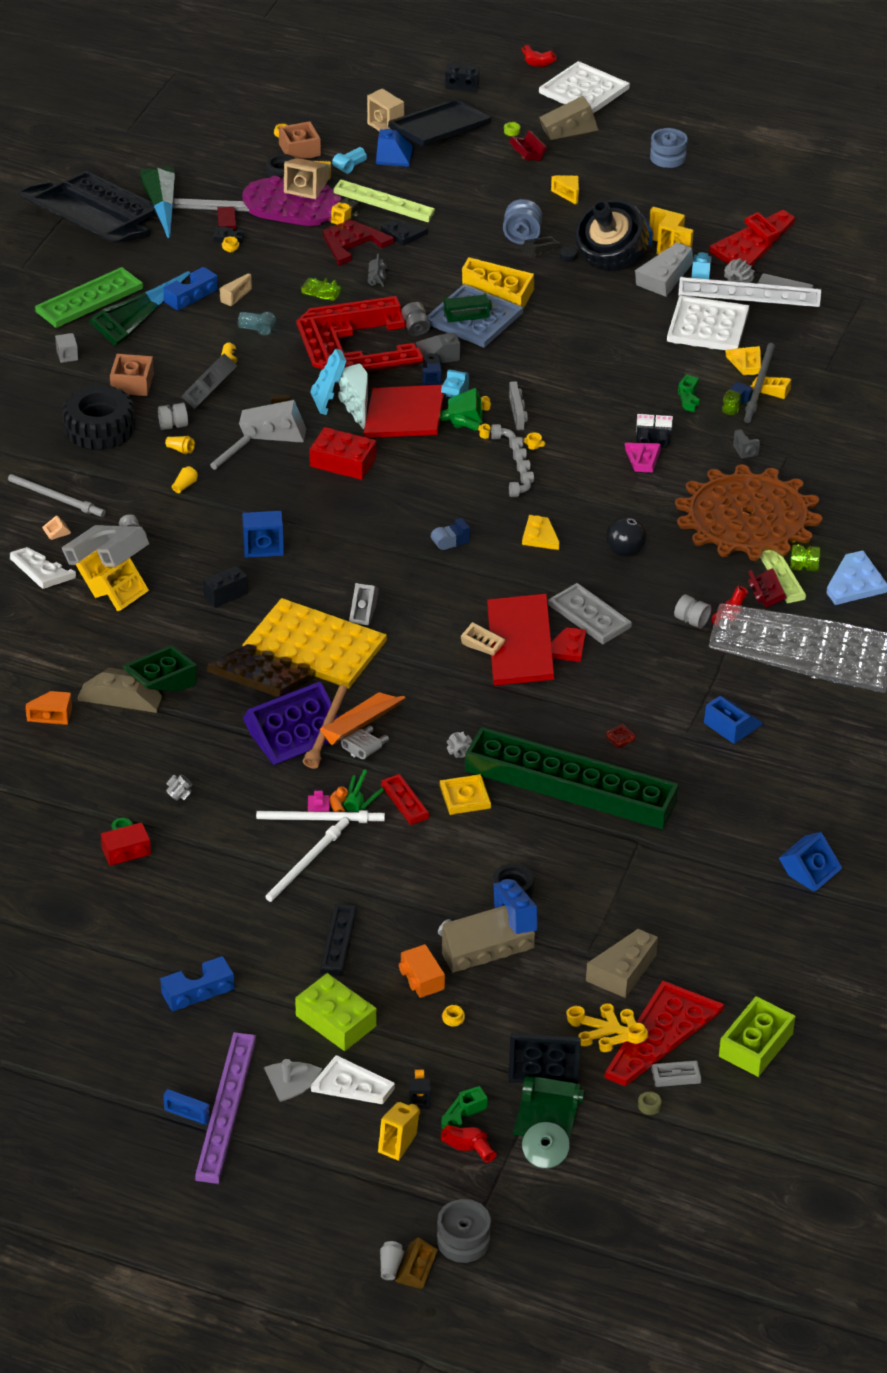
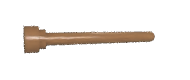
M345 685L339 686L322 727L333 723L347 690ZM321 731L312 750H309L303 759L304 765L309 768H318L321 761L320 751L326 739Z

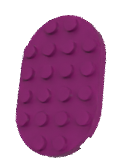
M279 176L250 182L242 194L243 204L249 209L251 214L264 219L304 226L321 225V223L327 220L331 222L332 207L339 202L343 203L342 197L335 194L334 190L326 184L316 199L284 193V178Z

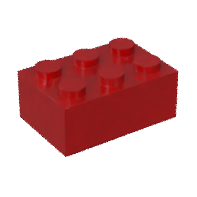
M324 427L310 448V467L361 480L376 459V440Z

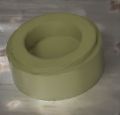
M655 1092L642 1093L638 1099L639 1110L647 1115L658 1113L661 1109V1097Z

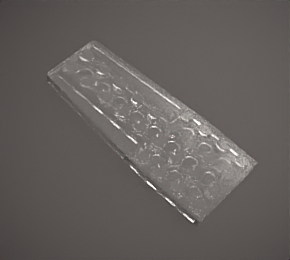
M720 604L718 607L709 641L710 648L809 675L813 678L886 693V632L840 622L729 604Z

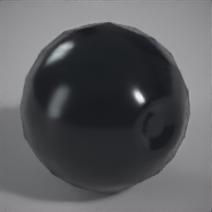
M621 517L613 521L608 527L606 540L609 548L614 553L629 557L637 554L643 548L646 532L638 520L631 517Z

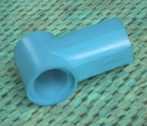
M359 147L345 155L342 153L336 154L332 164L337 169L348 174L355 165L367 159V154L363 148Z

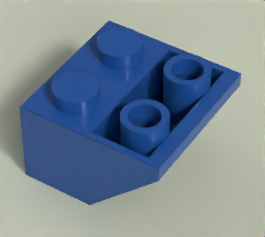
M722 696L717 697L705 707L704 724L733 744L762 726L763 723L733 701Z

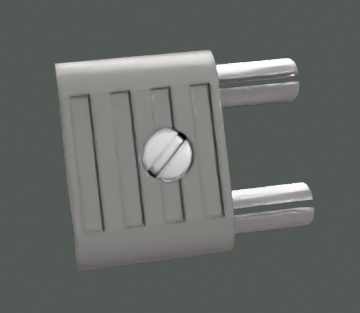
M368 726L365 729H358L343 738L341 745L351 753V756L365 759L380 750L382 745L389 741V737L383 735L379 739L370 734L373 732V727Z

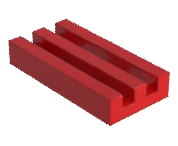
M759 212L745 218L744 223L766 242H769L770 238L773 240L775 236H780L781 231Z

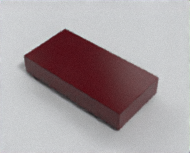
M234 206L217 207L218 226L234 228V231H236Z

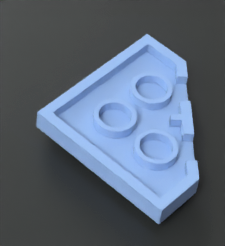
M864 551L846 554L827 587V594L835 605L887 593L886 581Z

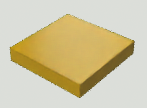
M481 774L440 780V788L450 815L491 808V802Z

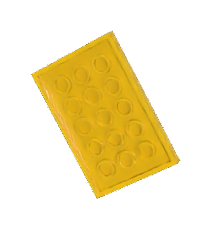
M281 598L243 643L242 647L246 644L256 646L257 650L273 652L274 656L291 658L292 662L297 664H308L311 669L316 670L315 677L337 685H345L349 689L387 641V635Z

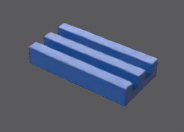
M169 1089L164 1093V1109L166 1111L204 1125L210 1120V1116H208L209 1104Z

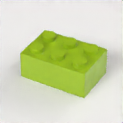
M328 973L295 997L296 1016L343 1051L349 1049L376 1027V1008Z
M756 996L722 1036L719 1057L759 1077L793 1035L795 1015Z

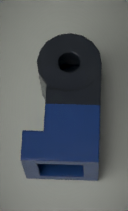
M429 353L423 358V386L441 385V366L437 354Z

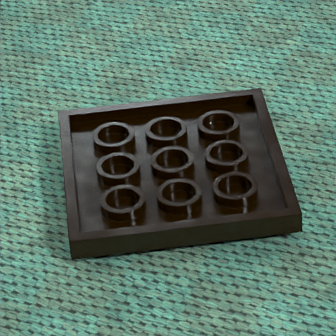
M246 644L209 663L207 667V672L276 697H281L316 676V670L311 669L308 664H297L292 662L291 658L274 656L273 652L257 650V647L251 644Z

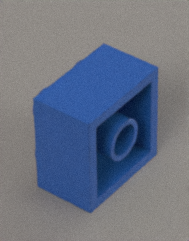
M281 511L242 513L245 558L284 556Z

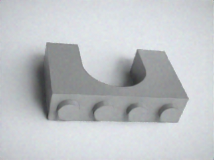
M95 525L63 546L62 550L69 565H75L97 549L103 566L116 567L149 545L146 532L142 527Z

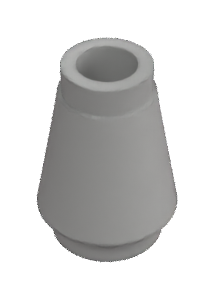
M388 1241L380 1248L381 1277L385 1280L395 1279L404 1256L403 1246L400 1243Z

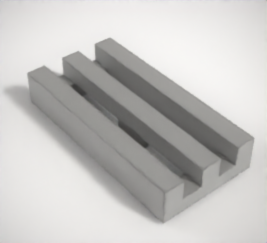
M697 1061L652 1064L651 1070L653 1080H655V1087L701 1083Z

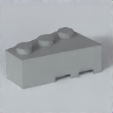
M675 243L635 270L636 285L667 297L680 280V277L693 264L692 248Z
M295 400L242 410L239 425L244 436L248 435L250 439L304 442L306 426Z

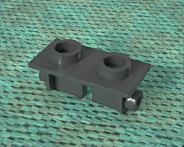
M377 253V259L369 262L368 283L372 286L381 283L382 287H384L387 264L384 259H381L379 253Z

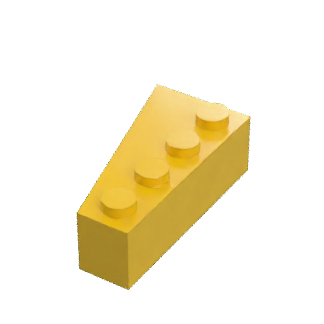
M468 257L462 268V284L469 285L524 308L534 291V274Z

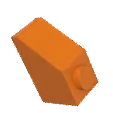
M50 691L26 703L27 722L68 725L72 711L71 693Z

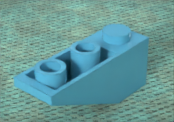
M703 252L694 255L692 278L709 279L712 256H708V253Z

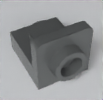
M742 429L734 431L733 446L741 459L758 456L760 448L759 439L749 440Z

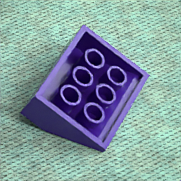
M320 681L248 709L243 720L251 736L273 765H277L312 750L332 703ZM325 739L323 746L329 744L327 739Z

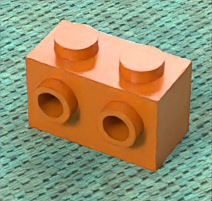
M426 944L401 952L400 972L403 976L406 975L410 988L413 991L415 990L420 998L444 990L445 974Z

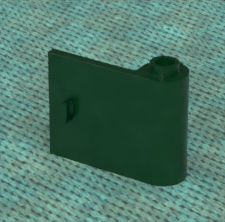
M526 1075L513 1135L524 1136L533 1125L541 1122H551L560 1126L566 1132L570 1141L578 1104H583L585 1090L581 1089V1084Z

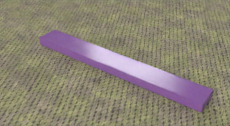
M233 1032L195 1174L196 1181L216 1184L220 1182L256 1043V1035Z

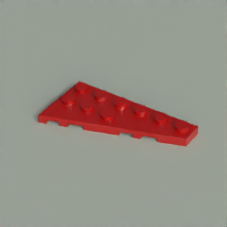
M781 210L766 218L781 231L780 235L786 232L795 222V217L785 210ZM747 227L710 245L709 252L727 264L734 259L738 260L741 258L743 262L747 260V264L753 267L755 261L760 259L780 236H775L773 240L770 238V241L766 242L750 227Z
M662 981L636 1022L643 1024L647 1029V1039L639 1044L629 1041L624 1042L605 1071V1078L627 1086L648 1070L652 1064L657 1063L723 1012L725 1004Z

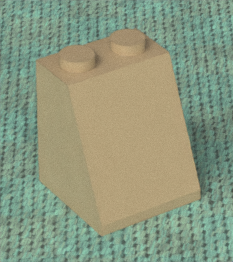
M300 158L286 161L284 163V193L316 199L329 180V164Z

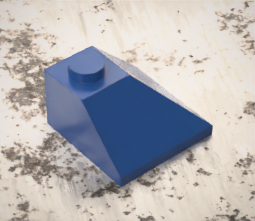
M380 129L376 164L409 167L413 145L397 130Z

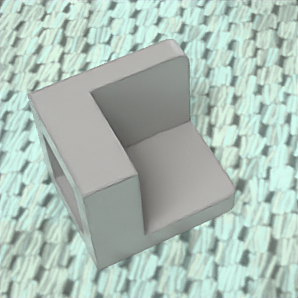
M74 334L56 335V350L60 363L78 360V350Z

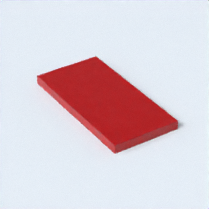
M546 594L487 600L489 631L505 639V643L494 656L491 655L494 686L554 680ZM496 642L491 645V648L496 645Z

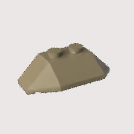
M107 668L83 684L78 695V701L157 713L162 702V695L159 690L147 689L125 670Z

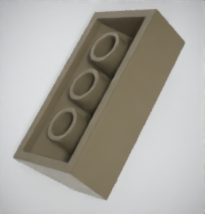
M502 906L444 923L442 955L453 973L533 949L535 932L515 934L509 926L507 908Z

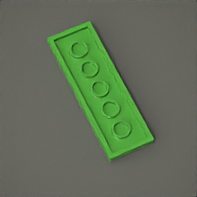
M121 267L35 306V309L40 316L57 328L143 289V283Z

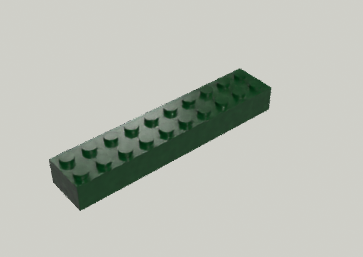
M484 727L479 729L465 753V772L475 775L481 774L485 778L662 830L677 803L679 785L677 783Z

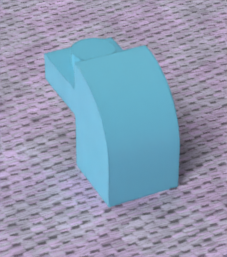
M449 369L447 371V379L442 385L441 393H446V397L451 398L468 391L469 374Z

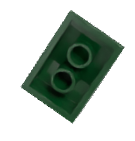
M173 645L123 665V669L147 689L182 691L196 685L197 665Z

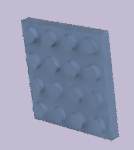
M463 284L448 298L484 295L486 292ZM486 293L488 300L491 299L492 310H490L489 318L448 323L443 312V302L427 317L430 326L447 333H456L457 337L485 348L523 313V307Z

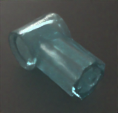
M240 312L238 327L257 330L262 335H268L276 322V317L271 312H263L261 315Z

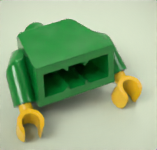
M473 388L451 397L448 400V409L441 412L440 419L442 422L451 420L455 428L467 427L474 431L479 430L480 437L487 439L491 430L490 425L479 424L482 423V410H490V399L488 396L481 398L477 389Z

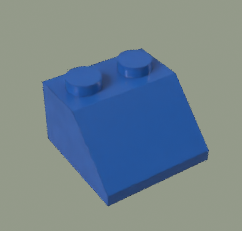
M822 832L804 836L779 857L788 875L812 891H817L842 869Z

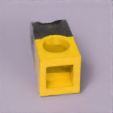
M346 198L334 205L331 211V223L338 225L353 216H357L360 211V203Z

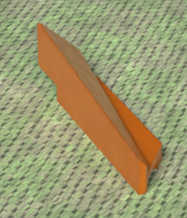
M378 692L335 719L333 723L321 727L320 731L329 743L334 745L397 707L406 697H395Z

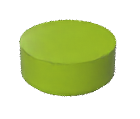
M508 122L504 125V133L508 136H516L520 134V125L516 122Z

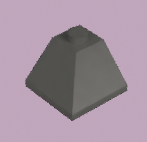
M456 333L437 335L416 342V347H419L423 358L426 354L434 353L439 356L440 363L460 361V342Z

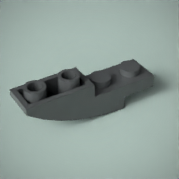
M224 353L181 397L195 409L237 365Z

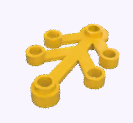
M603 1004L600 1007L601 1016L606 1018L607 1021L585 1016L584 1008L580 1006H573L567 1010V1020L572 1026L579 1027L585 1024L599 1028L590 1032H581L578 1036L581 1038V1046H590L593 1043V1039L601 1038L599 1040L600 1051L609 1052L613 1049V1045L627 1041L639 1044L648 1037L647 1029L643 1024L636 1023L634 1012L630 1009L620 1012L621 1022L627 1024L628 1027L619 1024L612 1004ZM615 1033L620 1034V1035H617V1036H614V1037H610V1038H609V1037H604V1036L612 1035V1034H615Z

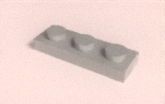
M517 381L509 382V399L516 429L524 430V422H527V411H525V403L522 400V390L518 389Z

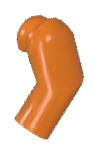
M338 787L329 798V803L334 812H345L342 805L348 794L345 787Z

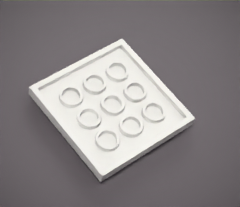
M578 61L540 86L539 93L563 104L584 96L590 104L592 112L595 113L627 91L630 83Z
M680 295L667 334V342L710 349L739 348L745 327L749 305Z

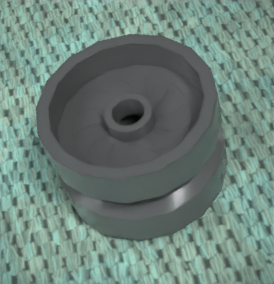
M469 1199L454 1200L443 1206L438 1214L437 1245L440 1252L446 1258L461 1263L476 1261L484 1256L490 1245L491 1217L488 1210L482 1204Z

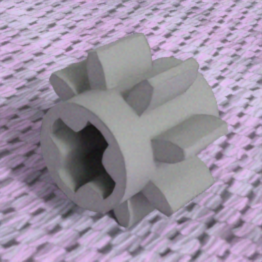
M456 732L446 741L449 745L446 748L450 755L454 754L456 758L465 757V753L472 740L469 735L465 736L464 732Z
M182 774L178 778L173 775L166 783L169 786L166 789L167 793L177 801L180 798L185 800L192 792L189 789L192 783Z

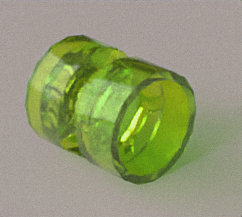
M793 544L790 569L802 570L805 567L807 571L818 572L820 547L809 546L805 549L801 545Z

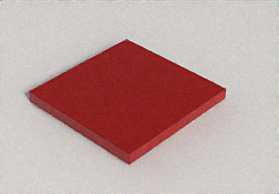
M442 385L373 388L363 432L364 437L438 435L445 393H441Z

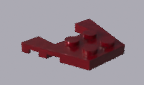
M351 219L323 230V238L328 247L331 248L332 255L336 258L338 266L352 261V255L346 250L370 240L381 249L394 244V237Z

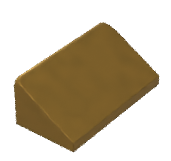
M417 1237L409 1244L395 1281L422 1289L438 1249Z

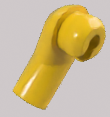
M230 342L226 343L223 346L221 356L225 353L236 364L237 358L232 355L234 353L233 349H236V346Z

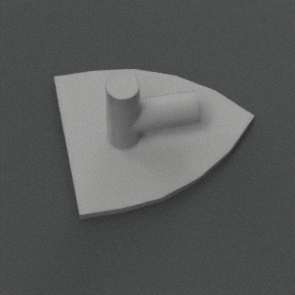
M284 1059L282 1063L264 1067L280 1102L304 1093L311 1088L313 1082L322 1072L320 1067L303 1062H291L289 1059Z

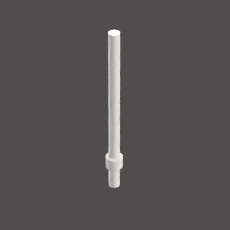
M359 810V812L257 811V819L340 821L343 817H346L349 821H359V823L385 821V813H368V810Z
M343 817L335 826H331L326 831V835L265 896L266 899L272 902L331 841H335L341 835V831L349 824V820Z

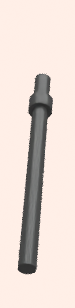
M769 343L751 399L746 405L744 422L750 423L753 414L756 413L757 401L775 348L773 343Z

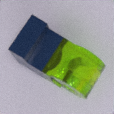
M736 382L723 397L724 405L722 411L727 415L738 413V408L743 403L747 404L750 401L753 388Z

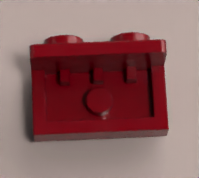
M528 131L524 139L511 136L509 143L514 147L513 149L522 155L521 157L527 161H541L547 148L532 131Z
M773 568L756 577L752 570L748 571L751 577L748 579L752 590H757L753 593L758 603L763 602L765 608L787 598Z

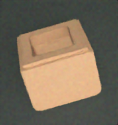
M57 515L42 527L51 540L71 533L64 521Z

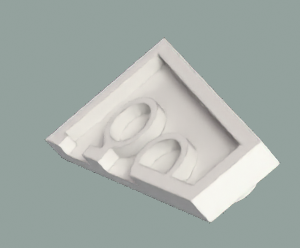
M28 547L10 552V559L42 589L75 579L76 577L75 571L71 569L67 571L62 568L61 564L45 560L46 557Z
M337 1055L311 1085V1092L383 1104L395 1089L394 1082Z

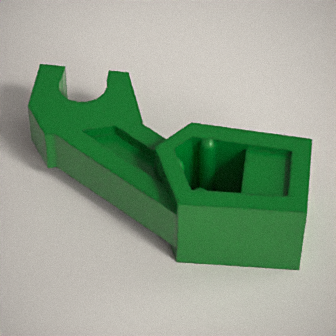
M687 374L679 383L678 394L682 401V407L685 410L695 412L696 406L700 404V399L694 396L698 389L699 378Z
M480 1086L459 1092L458 1098L448 1111L442 1115V1130L447 1125L462 1128L461 1117L463 1115L469 1117L487 1109L488 1098Z

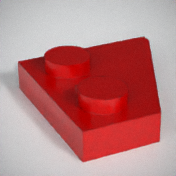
M566 627L551 642L552 659L581 662L586 630Z

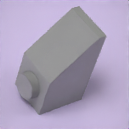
M355 583L349 622L369 626L376 608L378 587Z

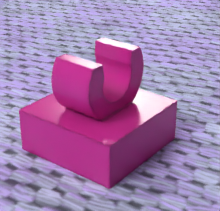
M314 791V796H308V812H329V795H323V791Z

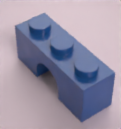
M203 266L190 273L191 284H182L176 280L163 287L164 302L177 311L217 291V275Z
M511 879L494 883V908L506 906L509 926L515 934L537 931V906L518 883Z
M223 956L202 963L203 977L198 980L187 979L182 971L160 978L161 994L172 1012L234 990V974Z

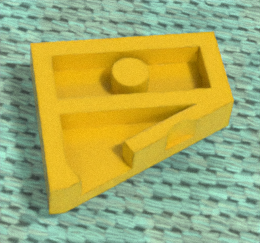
M760 346L725 350L727 359L743 375L759 374L761 368Z

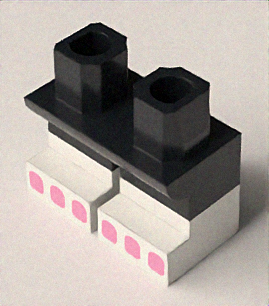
M637 414L636 442L660 444V447L666 448L667 444L670 445L673 416L656 415L655 428H653L654 415Z

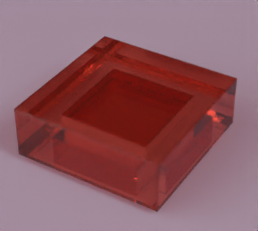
M623 724L606 732V738L618 749L635 741V735Z

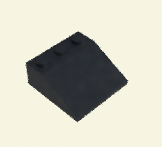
M511 1033L508 1082L524 1083L525 1076L528 1075L578 1084L581 1038Z

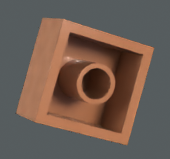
M311 122L279 127V145L284 154L300 159L321 156L320 137Z
M117 354L110 374L111 386L116 387L117 390H123L128 395L148 396L154 376L153 356Z

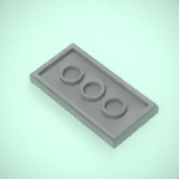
M578 583L548 600L549 606L579 628L585 629L586 633L601 644H605L632 627L630 620Z

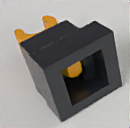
M415 1070V1079H410L409 1105L414 1104L418 1108H430V1078H424V1070Z

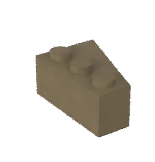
M584 96L539 117L543 130L550 140L598 131L591 106Z
M637 929L587 963L586 981L626 998L656 957L658 937Z

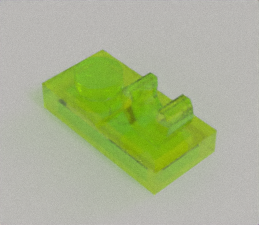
M308 278L301 287L303 294L332 301L341 292V286H337L335 280L329 284L327 278L324 281Z

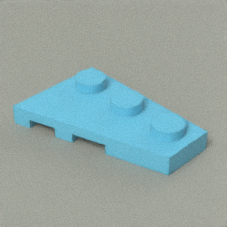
M335 349L333 354L329 356L326 366L321 370L319 378L311 388L312 397L320 414L327 415L328 408H326L329 399H333L334 384L339 382L345 367L346 359L342 350Z

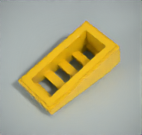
M756 377V379L754 380V382H753L752 385H751V387H752L753 389H754V386H755L757 377ZM765 377L760 393L785 399L791 389L792 379Z

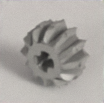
M739 258L738 260H732L726 266L724 277L728 278L727 281L751 283L755 271L751 269L752 265L747 264V260L743 262Z

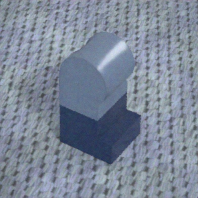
M463 518L455 520L453 525L445 528L438 527L433 530L431 539L441 550L470 542V527Z

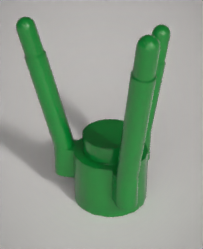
M366 769L363 770L355 789L356 776H352L348 794L343 802L345 809L349 812L365 810L384 791V788H380L364 802V795L359 790L367 774Z

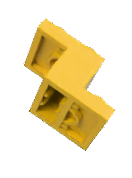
M652 207L650 210L649 226L653 231L652 240L658 241L657 254L662 253L675 243L692 248L694 230L684 228L685 215Z
M96 549L75 564L94 597L108 595L117 611L124 609L149 591L130 558L116 567L103 566Z

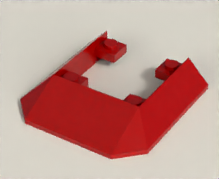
M397 296L310 308L296 321L312 366L322 370L334 350H342L338 340L339 337L353 336V330L386 326L387 330L405 328V321L401 314V306ZM414 343L397 345V351L363 355L362 351L343 352L346 359L345 367L361 364L367 373L415 366L423 361L419 347L416 348Z

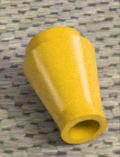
M169 436L166 439V447L183 454L193 452L195 442L190 436Z
M190 466L182 468L172 485V489L176 493H181L197 481L198 474L195 469Z

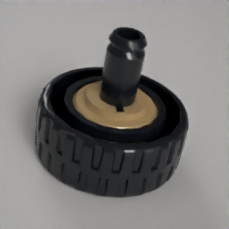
M623 200L598 201L579 219L575 231V240L582 257L591 266L605 271H620L632 266L643 256L649 244V231L642 213L633 204Z

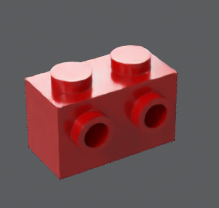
M142 823L101 833L102 850L109 866L151 855L150 839Z

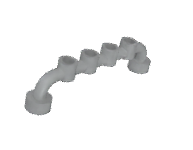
M492 424V439H501V435L509 438V445L513 450V459L517 462V471L520 472V480L523 485L519 486V482H510L509 495L510 497H519V494L528 491L531 483L534 482V473L527 472L530 471V461L526 460V449L522 448L523 439L522 437H516L513 431L501 428L500 424Z

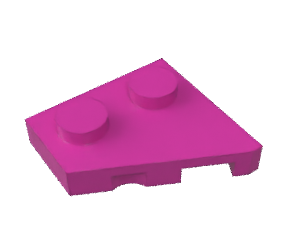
M625 443V450L634 471L653 472L661 451L660 444Z

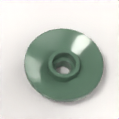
M551 1122L535 1124L528 1129L523 1137L522 1149L524 1156L536 1167L544 1169L556 1167L568 1155L569 1138L566 1132L557 1124ZM547 1139L550 1141V1144L543 1146L541 1144L542 1140Z

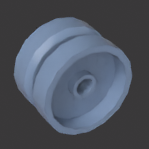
M663 128L655 131L651 137V161L657 166L666 168L682 165L686 161L688 138L686 134L674 128Z
M524 199L516 200L509 204L505 210L503 222L505 236L516 244H528L536 240L540 234L542 223L540 207L536 203Z

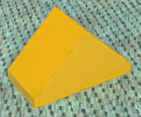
M552 176L551 191L574 204H578V176Z

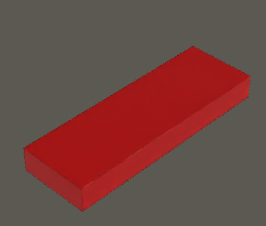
M400 774L381 780L382 788H384L410 825L429 819V812Z

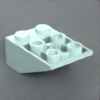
M356 364L343 369L339 380L340 392H338L339 400L345 404L347 411L351 412L354 416L355 422L359 423L362 429H364L368 406V373L361 364Z

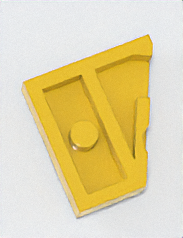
M529 515L522 538V545L559 550L560 542L549 518Z

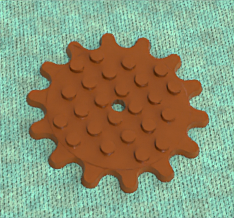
M743 464L737 465L735 473L731 475L723 474L717 469L709 470L707 472L709 482H687L686 489L693 496L690 498H677L675 500V506L678 510L689 513L677 519L678 526L681 529H694L698 531L692 536L695 545L702 546L707 543H714L718 545L717 551L721 557H728L734 551H743L748 554L749 559L752 561L759 560L762 552L766 550L775 551L781 556L788 555L791 550V546L788 543L791 541L804 544L809 543L812 539V533L806 530L805 527L819 526L823 518L820 514L812 513L808 510L817 506L819 497L816 495L800 494L799 491L804 485L802 480L780 481L777 478L779 472L775 468H767L762 474H753L749 467Z

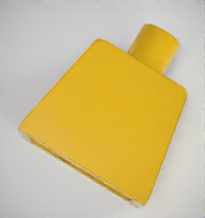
M397 1102L382 1117L379 1153L398 1161L401 1159L417 1134L420 1109L416 1105H406Z

